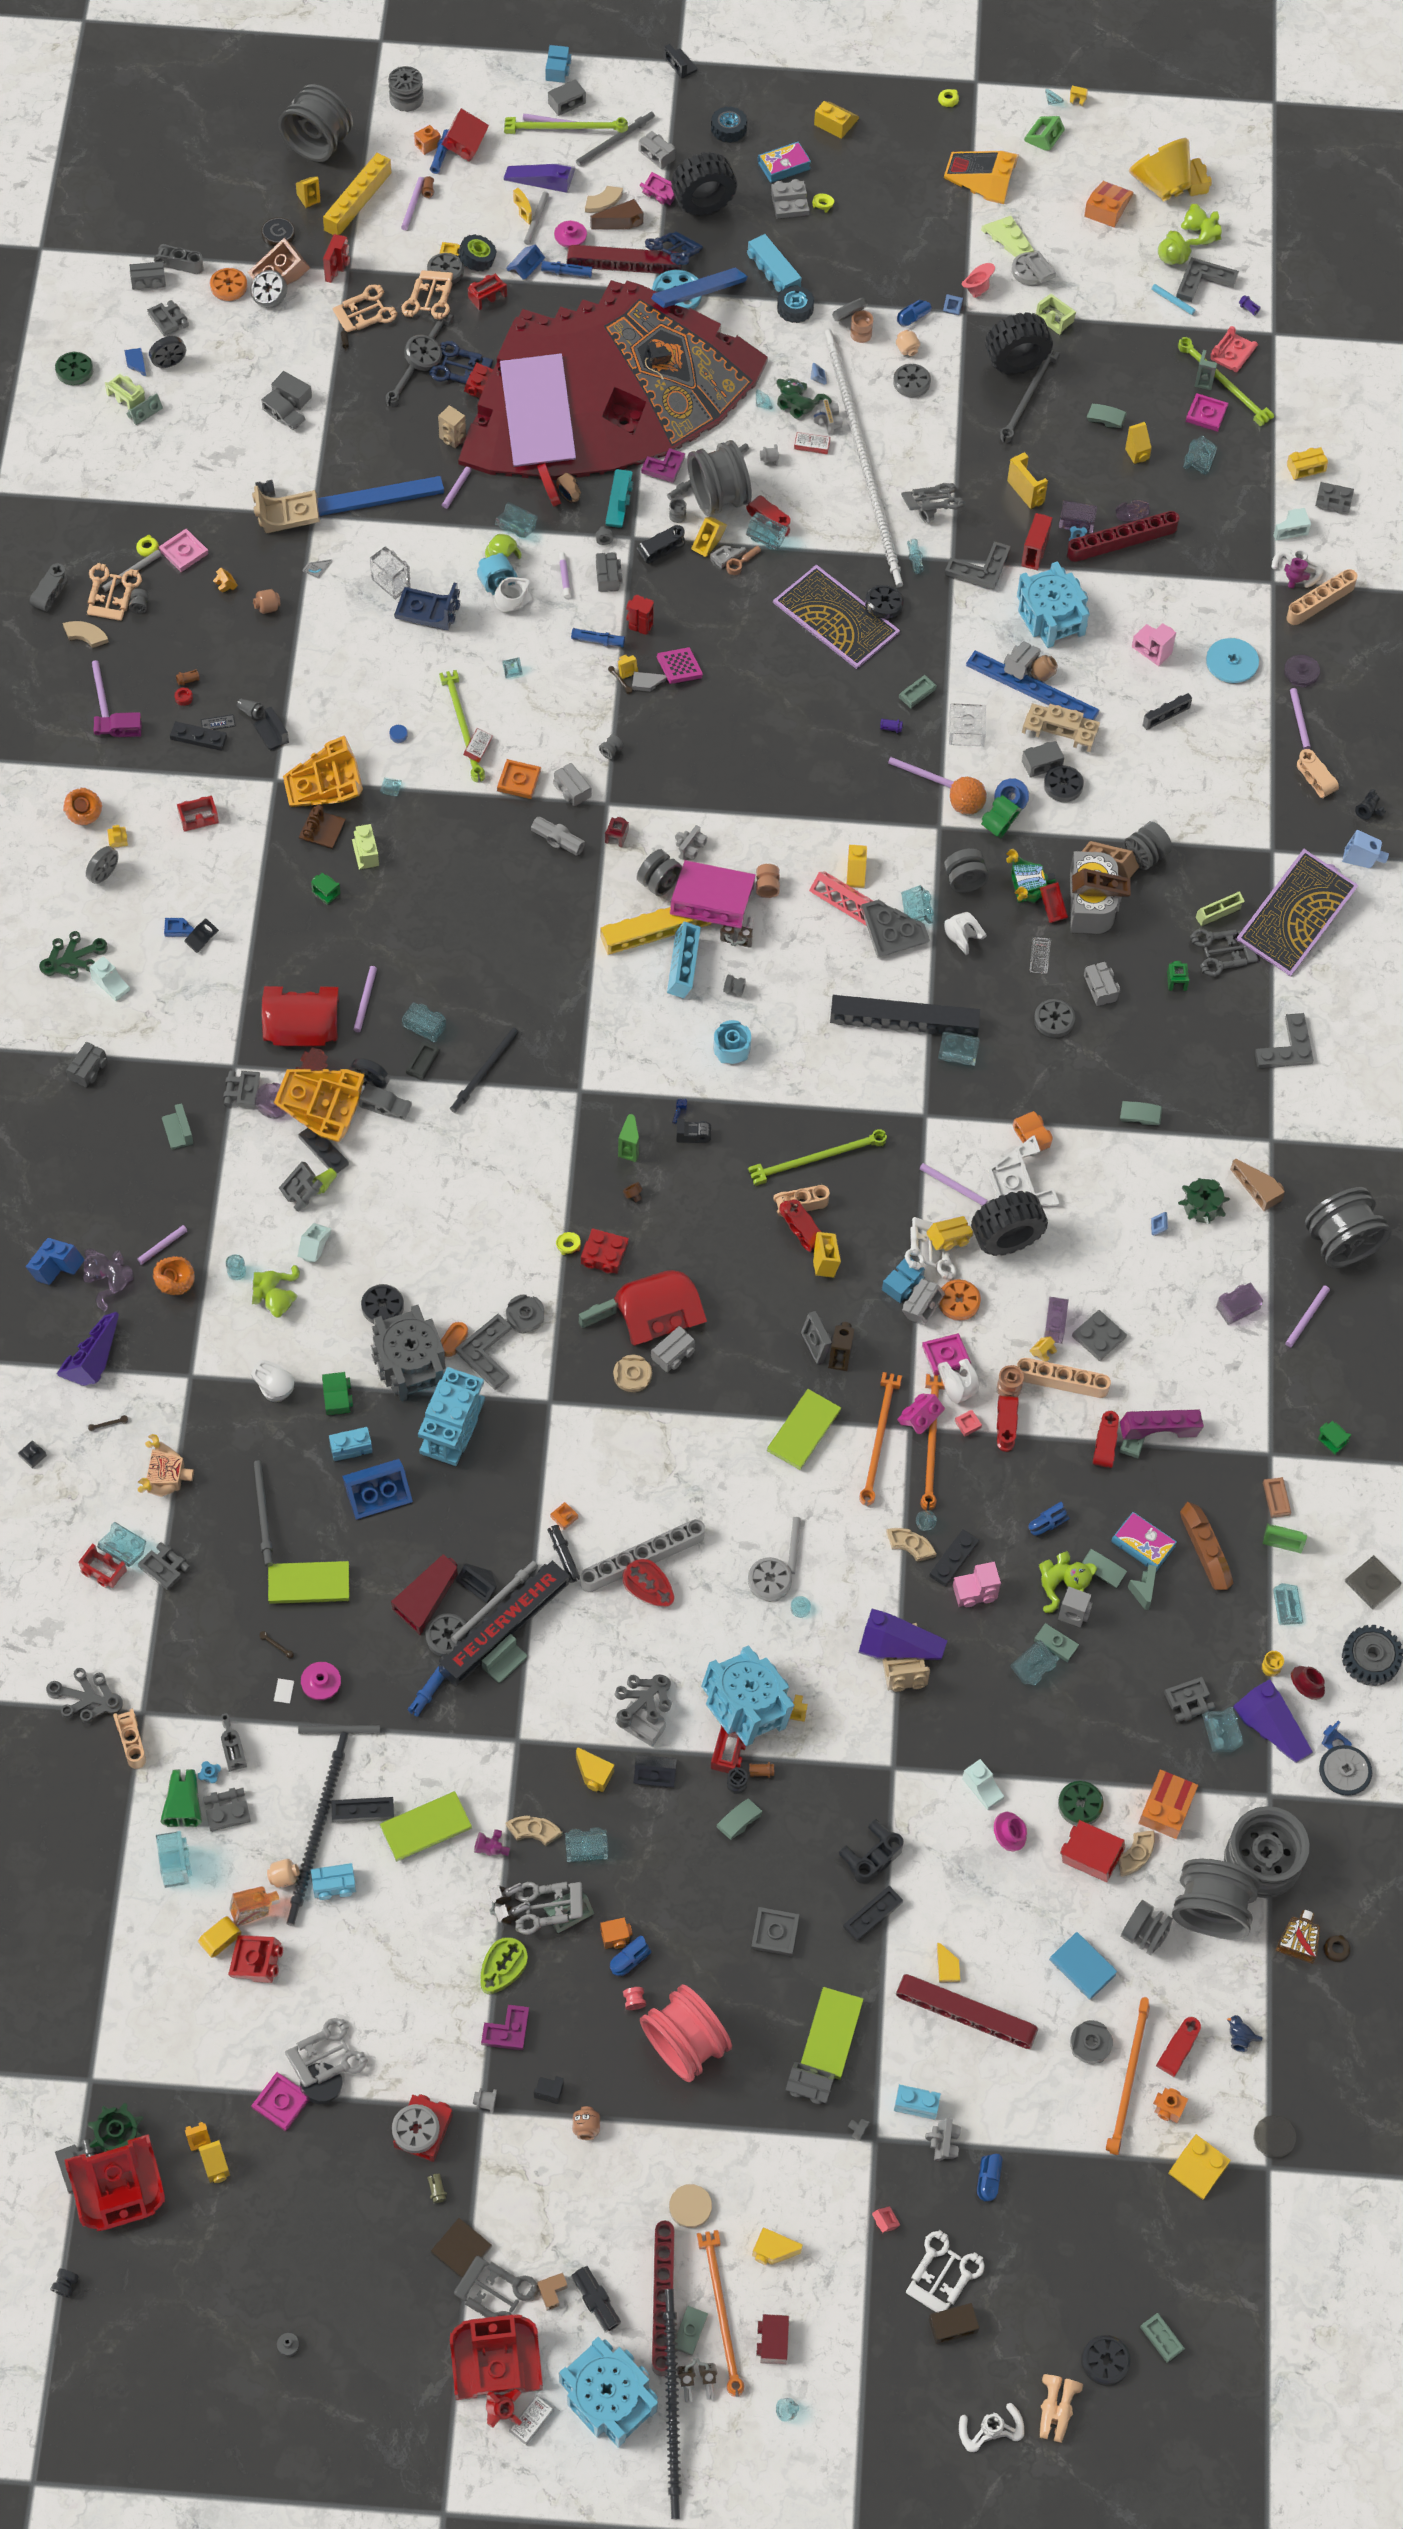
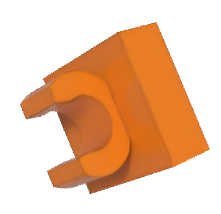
M564 1502L550 1514V1517L565 1530L578 1519V1514Z

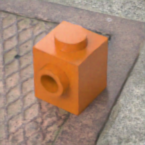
M431 125L414 133L415 146L424 155L438 148L437 144L441 136L439 131Z
M625 1917L600 1923V1931L605 1949L612 1947L620 1949L629 1944V1936H633L630 1923L626 1924Z

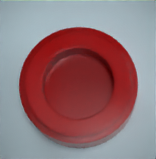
M188 688L178 689L175 692L176 703L181 706L189 705L193 701L192 691Z

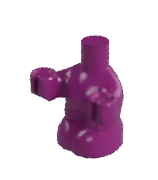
M1293 558L1291 565H1285L1284 571L1289 579V588H1294L1296 583L1309 580L1311 574L1304 572L1308 566L1305 560Z
M495 1829L492 1838L486 1837L482 1832L478 1833L474 1853H485L488 1856L499 1854L508 1856L510 1848L502 1846V1843L499 1842L502 1831Z

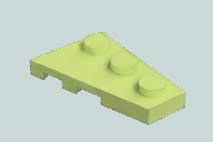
M1012 216L982 225L981 231L985 234H990L995 242L998 241L1004 245V249L1014 257L1021 253L1034 252V249Z

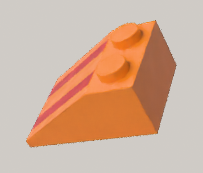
M1103 181L1087 200L1084 217L1115 228L1134 192Z
M1160 1769L1138 1824L1177 1839L1198 1784Z

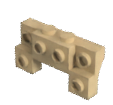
M1032 703L1029 713H1027L1022 733L1025 734L1026 730L1035 731V737L1039 738L1042 730L1073 739L1074 748L1081 744L1088 746L1087 752H1091L1100 722L1083 718L1084 713L1077 710H1070L1053 704H1049V707H1044Z

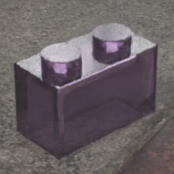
M1063 501L1059 528L1069 530L1073 526L1076 528L1085 527L1088 533H1093L1098 506Z
M1250 1282L1246 1285H1239L1229 1294L1228 1292L1222 1294L1218 1298L1216 1308L1226 1323L1230 1325L1261 1309L1263 1299Z
M1049 1297L1044 1337L1051 1336L1055 1343L1062 1344L1069 1299Z

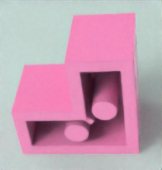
M1164 623L1157 629L1146 624L1134 635L1132 648L1160 666L1172 654L1176 632Z
M995 1562L976 1565L974 1574L954 1577L953 1588L959 1607H972L976 1603H991L998 1598L1001 1585Z

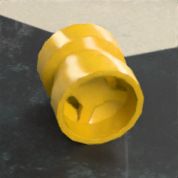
M1278 1651L1268 1652L1262 1663L1263 1673L1270 1677L1277 1676L1284 1664L1283 1655Z

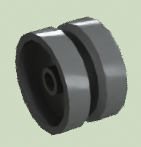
M658 849L652 852L642 863L637 873V880L643 886L649 887V890L656 896H662L677 882L682 865L675 859H670L669 854L664 850Z
M977 849L957 851L950 855L944 863L946 873L949 876L950 886L956 892L974 891L985 885L989 880V873L985 866L983 854Z

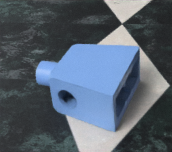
M1356 830L1345 847L1342 862L1371 868L1375 861L1386 863L1389 853L1381 851V840Z

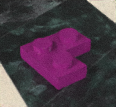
M669 448L664 461L647 456L641 473L674 483L685 459V453Z
M508 2005L505 2025L484 2022L481 2045L523 2050L529 2007Z

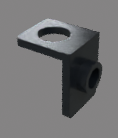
M205 918L193 929L184 942L198 953L219 930ZM205 925L209 926L212 931L206 929Z

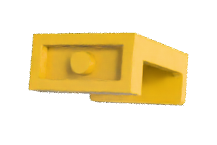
M1024 452L1010 459L1007 481L1027 506L1032 509L1045 502L1048 480L1046 478L1039 482L1035 480L1027 470L1028 455Z

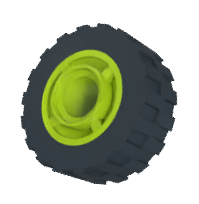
M476 234L468 235L461 242L458 258L469 269L484 271L492 266L497 250L493 242L488 240V238Z

